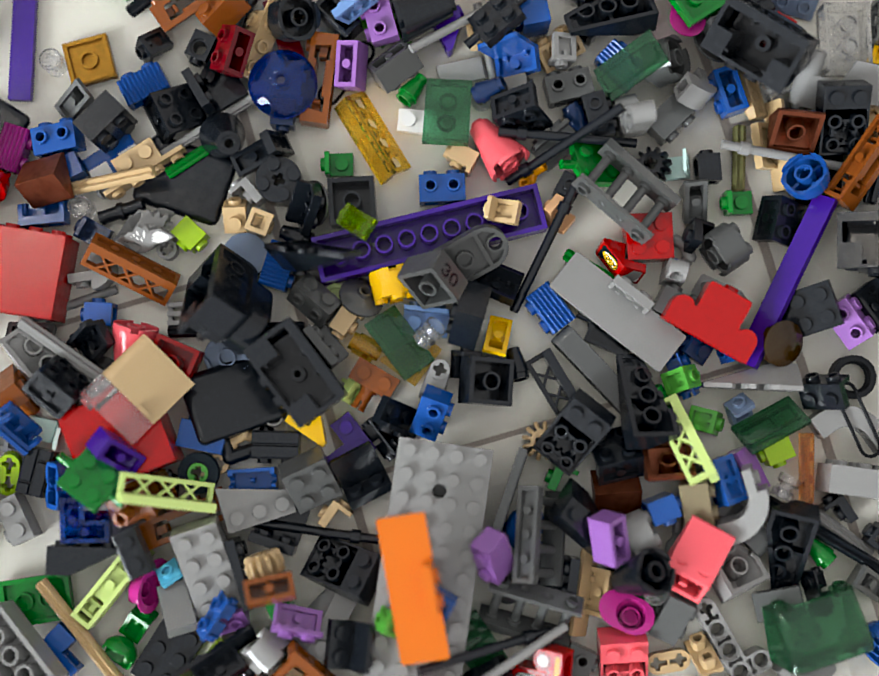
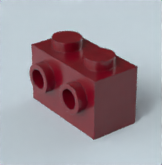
M222 24L217 34L218 41L215 51L211 55L209 69L226 76L243 78L256 34L237 25Z

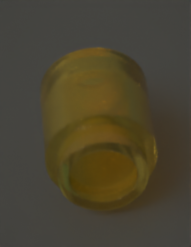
M358 332L354 333L347 346L348 349L352 350L351 353L370 363L372 360L377 361L383 351L380 348L381 342Z

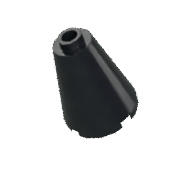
M391 0L396 24L403 43L410 42L453 17V11L457 10L454 0Z
M217 112L209 115L200 127L199 139L202 147L210 155L217 158H228L235 155L243 147L245 129L241 121L234 115L226 112Z
M656 547L645 548L612 573L611 584L614 590L621 594L658 597L672 590L675 584V568H671L669 563L671 559L662 549Z

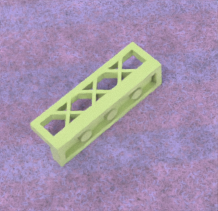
M675 393L664 398L666 405L671 404L675 416L679 419L677 420V425L683 427L680 437L674 439L678 441L677 445H675L673 440L669 441L689 484L693 486L709 478L711 484L719 481L720 478L677 394ZM682 443L692 445L693 450L690 457L679 453ZM692 463L702 465L705 472L691 477L689 470Z
M120 471L115 499L120 503L216 514L217 504L212 502L215 483ZM126 477L135 478L140 485L133 492L124 491ZM140 479H144L147 481L145 483H142ZM153 481H159L164 488L156 495L150 494L146 488ZM176 484H182L187 491L179 498L174 497L170 492V489ZM187 485H194V486H193L191 489H189V487H188ZM200 486L208 487L206 501L197 500L192 492ZM143 489L146 494L139 492Z

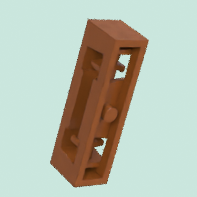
M153 0L150 2L152 7L149 10L165 33H167L195 14L200 5L207 0H195L183 8V13L172 21L170 17L180 12L175 4L166 10L164 7L174 0Z
M315 31L314 35L307 39L306 52H309L308 60H304L303 74H306L305 83L301 82L300 96H303L302 104H298L296 118H299L302 126L329 129L334 94L337 40H341L339 34ZM317 55L320 61L326 62L321 93L323 108L321 100L314 99L319 66Z
M879 114L873 119L824 191L828 197L838 201V206L854 212L879 176ZM876 131L877 134H878V137H877V138H875V137H871V138H870V136L873 134V132ZM844 174L849 175V180L845 177L842 179L845 183L842 188L836 187Z
M214 490L213 500L217 504L216 512H219L221 510ZM200 495L195 496L197 500L206 501V497L201 498ZM165 508L167 513L138 524L149 550L170 542L169 536L164 538L161 536L171 531L170 524L167 523L159 526V522L164 520L168 522L193 511ZM222 514L218 516L220 521L224 520Z

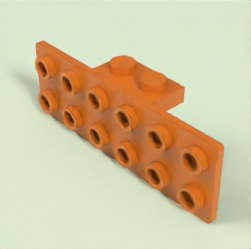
M425 512L377 519L376 524L401 664L410 665L449 659L450 652L442 608L445 607L443 593H439L438 589L440 574L439 569L434 566Z

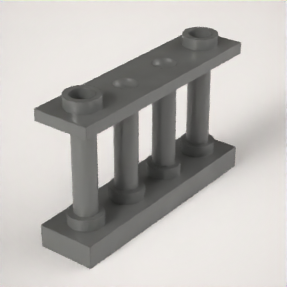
M610 138L597 152L602 156V159L588 176L581 173L573 181L572 185L579 194L586 196L622 227L634 241L643 245L653 237L654 234L648 228L662 210L665 212L670 211L682 198L614 139ZM611 164L620 174L604 192L595 184V181ZM628 179L637 187V190L622 207L612 198ZM646 194L655 202V205L640 223L630 213Z
M518 485L512 583L538 585V577H540V585L562 587L565 532L546 517L561 491H545V496H543L544 487ZM543 506H544V520H542V508H543ZM541 529H543L542 544H540V541H541ZM540 553H542V555H541V568H539V557H540Z
M506 576L499 586L490 582L488 592L494 594L490 605L481 603L476 627L514 637L528 629L536 630L549 626L552 630L562 622L568 626L571 616L582 617L584 597L539 584L512 583V577ZM503 596L516 599L512 612L499 608ZM526 603L540 606L535 618L521 615ZM549 609L562 613L558 625L544 621ZM569 630L545 646L558 644L569 648L571 637L569 636Z

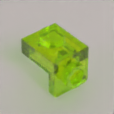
M349 202L340 211L336 219V223L343 229L365 242L378 224L376 219L358 210Z

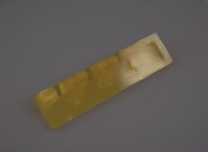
M365 91L345 96L334 109L381 185L385 184L396 174L411 168ZM360 99L365 109L359 107L355 100ZM368 119L374 121L377 127L371 126ZM380 138L386 140L388 147L381 143ZM392 157L398 160L401 165L400 167L395 166Z

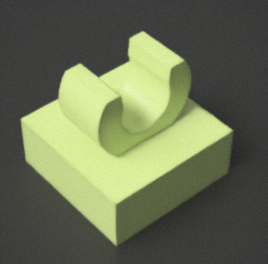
M342 378L341 381L345 383L343 387L349 394L342 401L351 405L362 387H360L361 384L351 378Z

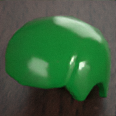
M114 635L109 637L102 646V648L107 646L104 652L110 659L126 670H129L136 661L138 655L137 648L134 642L125 636Z

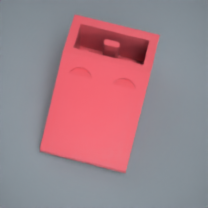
M692 515L667 552L671 559L669 561L671 568H675L676 572L675 584L672 590L699 604L711 587L736 537Z
M615 627L597 628L599 676H648V639L646 633L632 635Z

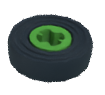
M194 452L187 455L180 462L177 477L180 479L213 482L216 486L220 478V468L217 461L211 455L204 452ZM197 466L201 467L202 472H205L204 477L201 476L200 480L196 479V474H193V470L198 469ZM194 485L187 486L189 487V489H191ZM200 486L198 489H196V490H195L194 492H192V493H193V494H203V493H206L207 490H208V487H202V486Z

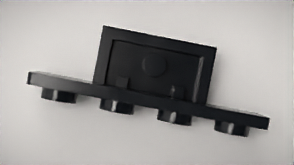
M249 624L238 629L234 635L218 642L214 648L205 654L197 656L185 667L177 669L171 676H239L249 668L238 650L257 638L252 625Z

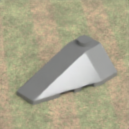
M19 327L0 340L1 346L27 381L37 369L57 355ZM70 364V366H72L76 371L84 374L79 369ZM86 374L84 375L88 378V381L92 383V387L87 392H85L73 405H77L95 388H97V385L94 383V381Z
M769 363L759 366L758 370L750 368L701 382V388L777 392L803 391L799 367L795 363L783 367Z
M740 543L731 547L712 583V587L723 604L771 577L759 557Z
M326 588L308 607L323 611L320 632L324 633L323 638L316 640L315 643L301 642V638L292 636L291 640L294 639L313 657L324 662L328 619L349 620L357 602Z

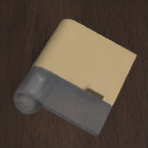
M143 334L80 393L83 397L80 402L90 411L93 408L96 409L133 445L195 384L152 340Z

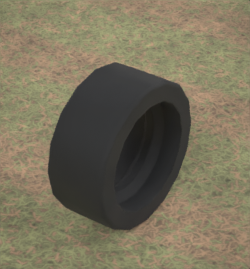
M858 355L838 358L831 365L828 374L840 372L841 368L847 364L860 366L865 374V382L858 389V393L861 398L867 396L873 390L877 377L871 362ZM846 389L848 399H857L854 391Z

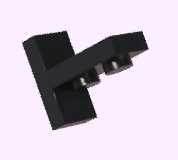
M266 129L259 133L260 140L230 156L238 176L244 178L258 170L259 166L269 157L288 158L295 154L286 134Z

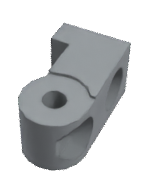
M672 257L668 261H664L658 285H670V283L681 287L687 278L690 262Z

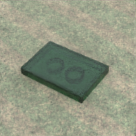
M427 78L422 144L468 146L472 96L471 80Z

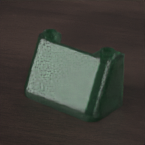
M844 580L832 582V585L828 587V595L794 606L785 603L784 600H774L769 605L762 607L770 661L792 674H806L874 650L873 636L853 587Z

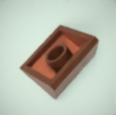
M778 108L769 116L767 148L811 155L810 153H814L826 113Z
M64 152L24 163L14 184L33 209L74 198Z
M669 442L651 449H642L644 455V479L646 481L687 479ZM682 443L679 453L690 457L692 452L690 445ZM692 463L689 470L691 477L697 475L694 463Z
M590 470L592 498L599 511L606 509L620 514H628L637 509L641 510L642 487L639 477L599 486L596 480V470Z

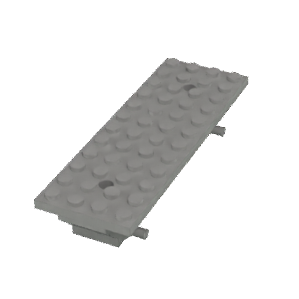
M399 437L387 517L425 512L434 566L439 569L440 574L438 586L458 596L456 604L445 622L450 656L465 652L477 571L470 545L482 533L494 450ZM381 556L371 623L374 625L375 641L372 644L371 652L373 664L370 668V673L364 674V676H418L416 667L430 662L402 665L397 638L383 635L375 629V617L380 611L381 606H387L391 609L383 558ZM463 663L422 676H462Z

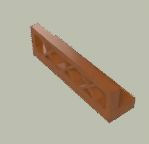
M97 232L80 262L81 265L163 306L167 304L181 276ZM93 252L101 256L103 263L96 264L88 260L90 253ZM119 265L123 268L124 273L118 275L112 272L110 266ZM139 275L144 278L146 284L138 285L134 283L132 277ZM161 286L167 289L165 297L156 294L153 287Z

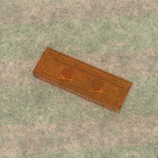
M799 433V501L811 504L814 502V434Z

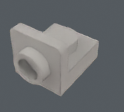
M554 31L552 34V57L548 60V66H555V69L564 70L576 61V36H570L566 32Z
M246 176L243 179H236L228 190L232 197H237L245 190L243 196L250 204L255 202L258 207L266 202Z

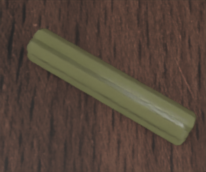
M735 125L733 127L732 141H746L745 125ZM732 151V192L745 190L746 156L739 155L736 151Z

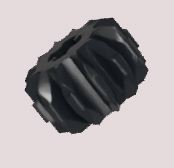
M647 147V153L645 154L639 151L640 159L637 160L657 178L666 182L667 179L664 174H671L672 172L669 168L672 165V161L667 159L668 153L666 151L661 152L659 147H656L653 152L650 147ZM651 164H655V165H654L655 168L649 169V168H651V166H650Z

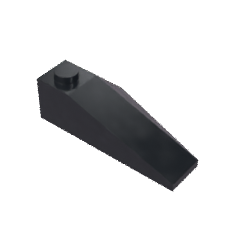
M596 0L590 4L585 3L564 15V20L570 36H634L655 31L659 11L654 0Z
M307 240L264 243V248L283 269L293 271V275H307V271L318 270L362 256V251Z
M617 354L616 366L621 424L626 450L651 449L679 438L680 433L675 413L672 408H668L663 399L664 395L653 383L652 375L644 361L635 354Z
M569 478L546 517L593 556L588 517L599 512V509L589 493L574 479ZM603 565L605 568L611 571H614L616 569Z
M793 500L772 507L766 525L771 589L799 584L821 521L819 505Z

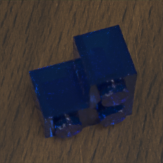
M62 490L59 497L60 544L110 543L113 533V522L108 510H98L94 514Z

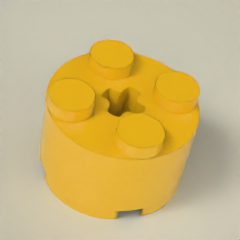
M404 263L398 264L393 268L385 267L369 273V282L375 306L388 303L390 305L403 302V298L406 296L407 299L414 298L397 278Z

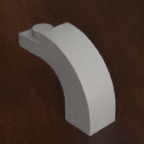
M849 406L845 412L853 429L860 434L875 454L878 450V443L863 410L858 407ZM818 410L804 419L817 439H825L837 429L848 427L841 410ZM868 412L875 430H878L879 420Z
M752 463L742 465L741 469L749 497L747 505L736 514L720 517L717 522V528L736 537L733 545L740 544L755 535L762 527L768 514L769 486L768 483L758 485L761 483L758 469H753Z

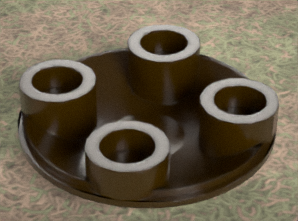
M782 320L773 326H768L764 330L765 360L779 367L793 363L799 356L803 346V335L799 326L792 321Z

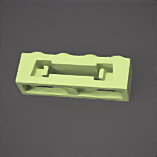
M152 549L150 550V553L153 556L156 552H154ZM119 556L70 614L87 630L95 627L131 582Z

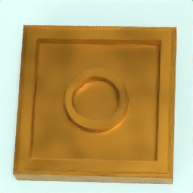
M106 33L62 44L71 84L76 78H80L85 86L118 78Z

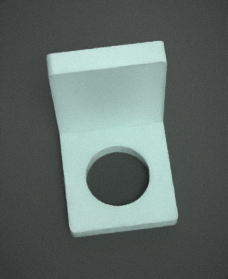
M682 148L683 156L667 158L672 161V165L669 166L672 172L671 174H664L667 179L666 181L690 179V160L686 148Z
M29 415L30 418L42 427L43 431L38 436L42 438L43 442L52 443V449L56 450L61 431L58 420Z

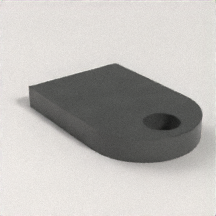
M481 224L467 230L434 250L443 248L464 277L469 281H474L504 262L508 255L509 245L504 233L498 227L490 224ZM492 238H501V243L498 246L492 247L489 245V241Z

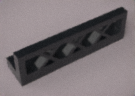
M548 348L528 360L526 364L532 377L557 416L559 413L557 408L559 398L569 401L576 390L552 350ZM543 358L547 364L546 374L536 373L531 364ZM549 370L551 371L554 377L548 376ZM538 376L544 377L543 383L541 382ZM547 379L555 380L559 384L557 395L547 392L545 388ZM561 389L566 397L560 396ZM550 396L556 397L555 403Z

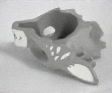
M158 208L153 212L149 209H138L134 215L128 217L120 232L112 240L136 253L151 251L158 244L174 237L169 231L173 225V222H170V218L175 213L165 208Z

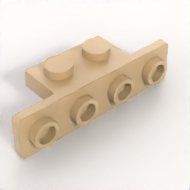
M268 0L264 10H253L246 19L247 25L245 29L256 35L243 76L253 82L258 81L276 40L267 21L268 7L275 0Z
M781 98L764 103L768 114L767 118H764L765 123L756 122L751 124L753 145L767 148L769 116L778 108H785L784 99ZM754 155L756 169L770 170L773 192L785 191L786 189L781 183V178L783 175L782 168L787 161Z
M149 137L111 160V163L117 172L151 165L155 167L157 176L165 171L164 166L170 162L174 164L180 158L185 157L183 154L187 150L180 144L162 155L154 141ZM146 180L110 187L103 193L110 200H118L126 195L127 190L132 187L137 188L141 186Z
M583 548L580 552L581 562L576 594L577 596L584 597L583 614L581 618L571 616L569 636L573 637L586 636L589 615L602 618L599 611L600 599L603 594L613 590L611 575L614 571L597 567L593 556Z

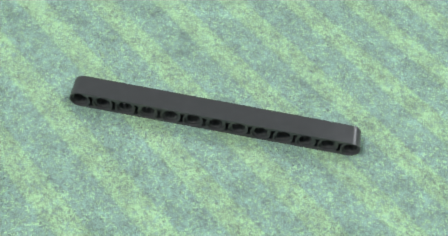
M567 325L551 340L552 344L621 415L617 374L572 327ZM694 463L697 475L703 473L701 465ZM740 502L731 506L719 507L720 517L736 514L743 510L744 507ZM763 526L750 539L742 542L759 558L768 551L767 534Z

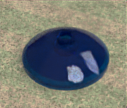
M276 50L262 56L251 69L248 80L249 93L254 104L266 115L279 119L292 118L306 111L313 103L318 87L317 76L311 63L302 55L290 50ZM279 77H284L285 81L283 83H278L277 79Z

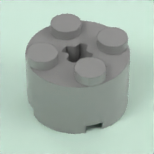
M637 509L625 514L630 553L633 557L645 548H659L662 545L658 533H653L650 524L652 520L647 510L641 511Z
M272 624L268 627L265 626L257 634L258 640L248 644L240 652L246 664L257 676H268L267 672L270 669L274 670L288 656L287 645L292 640L279 638L278 633L271 632Z

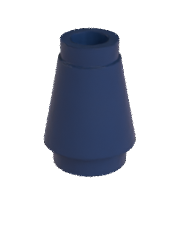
M499 76L476 82L475 86L471 87V93L476 103L486 104L490 101V96L502 92L507 88L504 78Z
M578 101L561 109L564 114L563 118L570 120L569 125L575 132L588 124L582 104L579 105Z

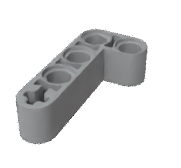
M635 93L612 98V108L619 103L625 108L624 112L615 117L618 124L619 137L633 138L642 136L656 121V108L652 99L638 102Z
M704 596L699 604L696 603V608H698L696 618L729 676H758L772 666V655L760 646H752L742 652L713 600ZM702 603L707 604L706 610L711 616L708 617L707 614L701 610ZM714 623H720L719 632L712 634L711 626ZM731 644V652L723 654L722 649L724 645ZM759 653H763V661L761 663L756 664V655ZM740 664L743 665V672L740 675H735V667Z

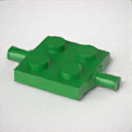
M573 144L569 147L571 160L561 159L559 161V168L572 169L577 177L581 173L588 176L602 159V156L597 152L603 145ZM609 164L595 181V184L599 187H609L620 172Z
M88 448L74 460L63 451L60 453V456L56 457V460L67 467L65 473L56 482L57 486L95 514L103 504L112 501L120 509L123 508L124 505L115 500L120 476L118 469L97 459Z

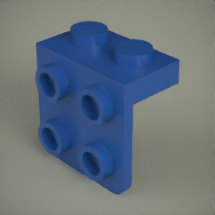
M511 31L491 49L485 42L478 44V51L495 59L496 77H507L524 72L530 75L541 71L538 44L517 31Z

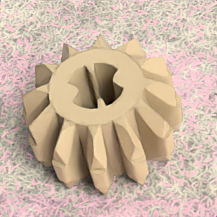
M543 421L541 429L538 422L533 423L535 431L530 427L526 428V431L531 434L530 437L522 435V439L529 440V443L522 445L523 449L532 448L528 452L530 457L536 451L533 448V445L536 443L535 439L540 438L547 428V422ZM536 451V460L539 461L541 454Z
M270 548L246 557L244 559V569L249 580L283 572L285 569L283 554H281L278 548Z

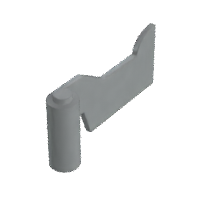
M815 49L807 67L794 79L787 101L791 103V108L797 110H804L805 107L816 109L817 81L836 80L820 76L827 52ZM856 60L842 80H865L872 84L871 105L879 106V64Z

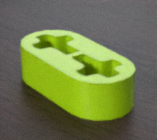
M7 451L0 458V493L2 495L10 496L16 493L15 489L22 466V457L16 451ZM8 458H12V462H14L11 470H9V463L5 462ZM8 476H10V483L13 484L11 488H7V484H5Z

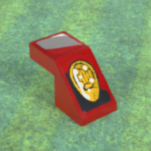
M604 238L596 249V255L614 277L617 274L621 277L625 276L637 284L646 273V264L625 259L626 244Z

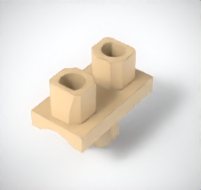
M697 632L690 635L689 640L684 641V646L700 676H708L715 672L724 671V667L706 634Z

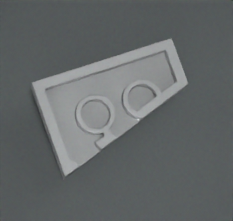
M214 489L228 534L296 512L294 502L285 489Z

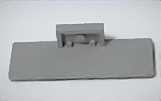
M575 252L550 284V288L656 372H660L686 339L685 334L673 325L660 319V315L651 309L655 303L651 301L652 297L643 290H637L633 287V282L625 276L621 277L617 274L612 279L579 252Z

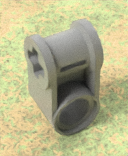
M438 359L431 363L418 398H422L427 384L446 390V383L451 369L447 361ZM443 363L444 369H447L445 374L441 373L440 376H437V371L434 370V367Z

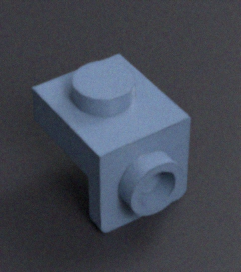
M743 392L723 403L729 423L734 428L754 416L752 410L756 407L755 403Z

